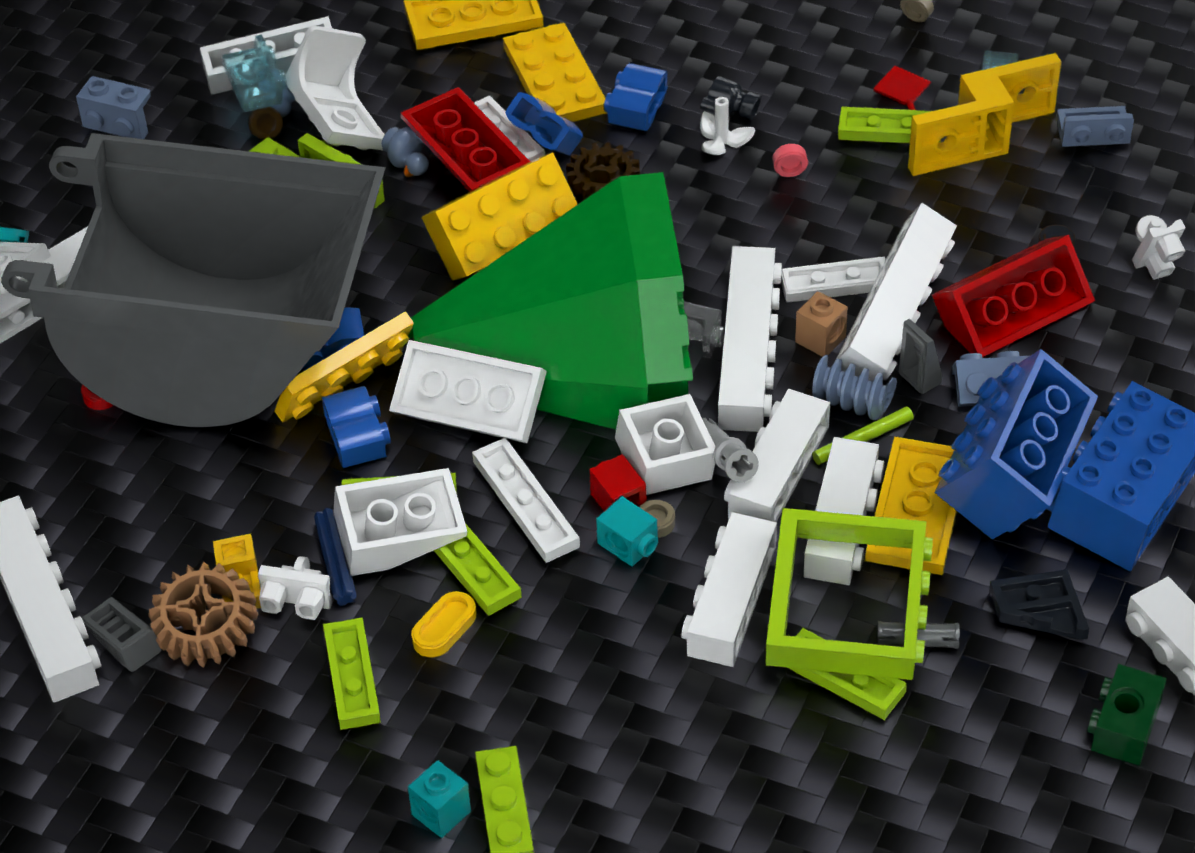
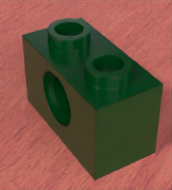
M1118 664L1113 679L1108 677L1104 679L1099 695V701L1104 702L1102 710L1094 708L1087 732L1094 734L1091 751L1140 766L1162 702L1167 678Z

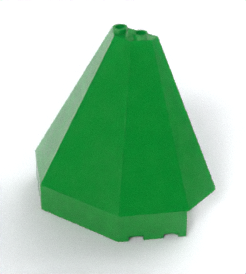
M664 173L619 176L432 304L410 317L414 324L408 335L409 339L414 338V341L540 367L547 372L536 410L615 430L617 428L619 410L687 395L688 381H693L688 352V345L690 344L687 314H685L683 300L684 282Z

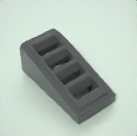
M909 318L903 324L899 374L919 393L924 394L942 383V372L934 340Z
M112 597L82 617L85 628L130 672L136 671L161 652L153 629ZM116 615V617H115L114 619H112L111 621H109V622H108L107 624H105L104 626H101L102 624H104L105 622H107L109 619H111L112 617H114V616Z

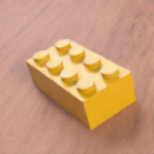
M550 153L457 198L421 218L453 281L467 277L488 266L577 205V202L554 154Z

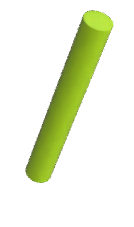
M906 406L842 438L868 442L913 420V412ZM832 443L812 452L813 460L817 465L828 461Z

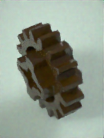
M606 142L604 147L601 148L596 143H592L591 150L581 147L580 155L572 154L570 156L571 163H566L567 183L572 188L574 196L583 194V200L619 176L640 174L639 159H634V152L628 151L624 153L623 145H619L615 149L611 148L610 142Z

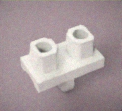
M1149 215L1140 219L1136 225L1135 232L1141 244L1132 258L1136 269L1146 266L1154 280L1173 273L1175 266L1172 261L1182 257L1185 252L1180 241V237L1185 230L1181 219L1176 220L1168 228L1166 223L1157 216Z
M299 556L295 561L294 567L282 565L281 568L261 565L258 578L261 589L259 600L263 612L277 614L281 612L284 602L295 604L296 614L301 618L315 620L322 608H331L333 596L330 594V576L322 575L319 570L310 569L309 558Z

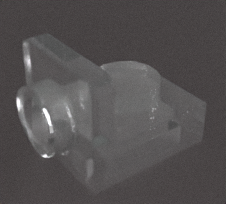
M684 302L689 339L702 341L703 357L711 359L715 348H721L724 342L725 326H721V310Z

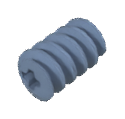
M824 355L815 370L812 387L813 397L822 400L826 399V401L830 402L831 406H836L840 403L842 410L849 411L854 407L855 413L863 416L868 411V416L871 420H878L892 401L897 384L896 378L892 377L885 386L883 385V373H878L873 381H870L868 368H864L861 374L856 376L855 364L850 363L844 372L841 371V359H836L833 365L829 367L828 355Z

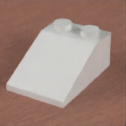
M449 468L335 486L333 513L350 576L389 570L467 536V528Z

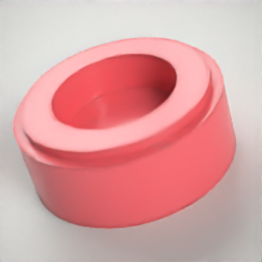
M785 144L779 147L772 156L776 173L783 177L797 176L804 172L808 166L806 151L798 144Z

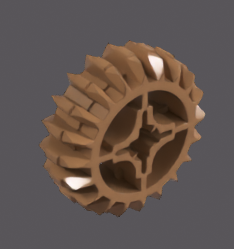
M203 561L200 570L194 571L187 564L186 574L180 576L172 572L173 583L161 582L160 590L162 594L152 595L154 608L149 609V617L152 622L150 627L157 637V644L163 651L167 650L169 657L173 660L181 657L182 662L187 666L195 658L203 668L209 658H213L220 665L221 655L226 652L235 658L236 651L234 646L247 647L248 640L245 634H254L255 625L253 621L257 620L258 611L255 607V595L251 592L249 584L244 578L240 579L234 569L226 572L224 566L220 563L213 570H210L208 564ZM211 594L228 597L233 602H224V599L213 598ZM183 626L184 630H193L196 636L184 634L174 627Z

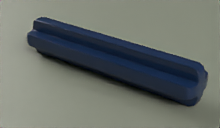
M325 508L323 511L315 513L314 520L327 573L330 576L333 598L337 600V604L345 606L347 603L354 602L357 595L352 576H350L333 510Z

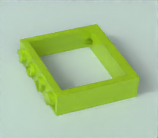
M782 508L766 642V665L913 680L915 663H923L925 646L924 640H917L918 629L926 630L928 608L926 605H920V595H928L930 571H922L923 561H931L933 538L925 537L926 521ZM797 538L912 549L903 647L786 636Z

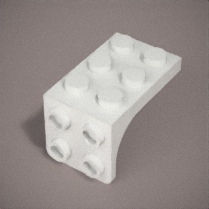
M320 26L309 27L283 81L295 96V100L307 113L309 120L319 130L325 142L333 146L348 145L355 146L361 150L375 149L383 151L382 139L384 133L358 99L354 86L355 67L365 45V38L359 33Z

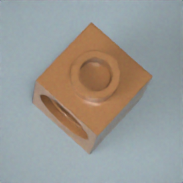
M817 291L796 312L795 342L822 357L829 355L846 337L848 306Z

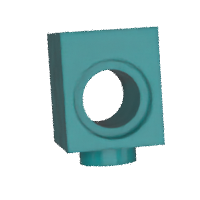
M623 496L596 518L597 543L632 567L643 557L651 555L657 547V519Z
M438 760L408 786L412 815L440 838H443L471 812L468 783Z

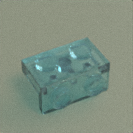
M262 34L255 36L254 48L222 55V65L243 112L282 104L283 89L287 88L286 77L282 69H277L273 47L266 45Z

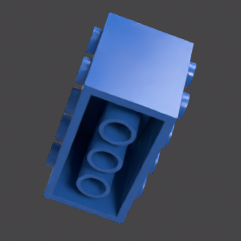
M1042 349L1019 364L1016 362L1011 363L1003 371L1002 375L995 379L990 377L980 386L977 392L979 400L965 417L964 421L967 425L952 444L954 452L939 471L941 479L934 493L992 540L1007 531L1009 533L1015 531L1022 522L1029 518H1038L1045 509L1051 506L1063 478L1062 469L1068 467L1098 398L1093 391Z
M1134 381L1130 383L1124 393L1118 391L1114 395L1107 409V412H1109L1107 418L1100 416L1091 430L1090 436L1092 439L1088 443L1083 440L1077 448L1072 460L1075 462L1071 468L1064 467L1062 469L1063 478L1058 487L1059 489L1054 496L1051 506L1047 508V510L1052 512L1047 528L1130 572L1195 475V413Z

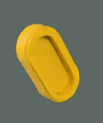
M460 591L449 592L443 595L413 627L411 635L415 651L424 657H438L445 654L474 623L476 619L474 599L469 594Z

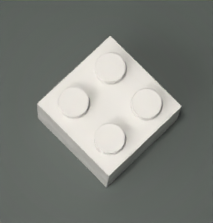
M690 394L619 410L615 440L621 453L646 483V495L712 479L715 468L713 452L716 446Z

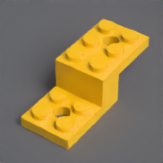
M1053 53L961 75L957 106L912 116L908 168L911 174L916 176L1008 154L1012 123L1055 113L1061 60L1057 54ZM1025 88L1022 94H1018L1022 89ZM947 136L945 141L939 142L943 137Z

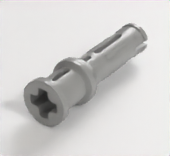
M702 418L716 446L713 452L715 463L722 470H725L726 475L733 481L745 482L751 479L758 470L759 461L757 456L750 449H747L740 439L729 437L712 419L709 418V421H707L706 418Z

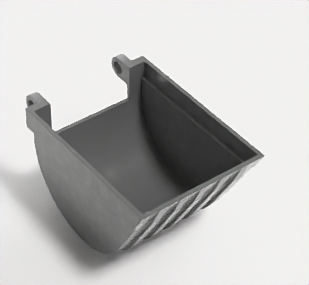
M91 133L86 148L61 146L56 148L49 162V169L57 179L67 183L93 186L96 202L94 213L64 289L57 287L53 264L24 260L9 262L1 277V283L12 295L30 299L33 317L44 318L49 341L60 361L80 383L105 401L137 416L171 425L215 427L237 423L249 419L268 408L280 396L316 351L319 352L339 328L386 167ZM62 162H69L73 164L76 168L68 167L64 165ZM16 276L22 277L26 279L28 282L21 281Z

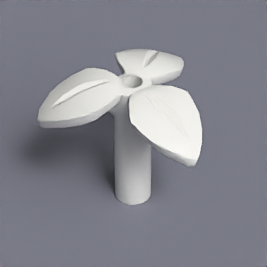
M718 97L715 100V116L705 111L701 116V132L704 137L711 139L704 142L701 149L708 154L720 155L726 153L724 144L738 148L747 143L755 133L754 127L737 128L731 132L728 130L729 100L725 97Z

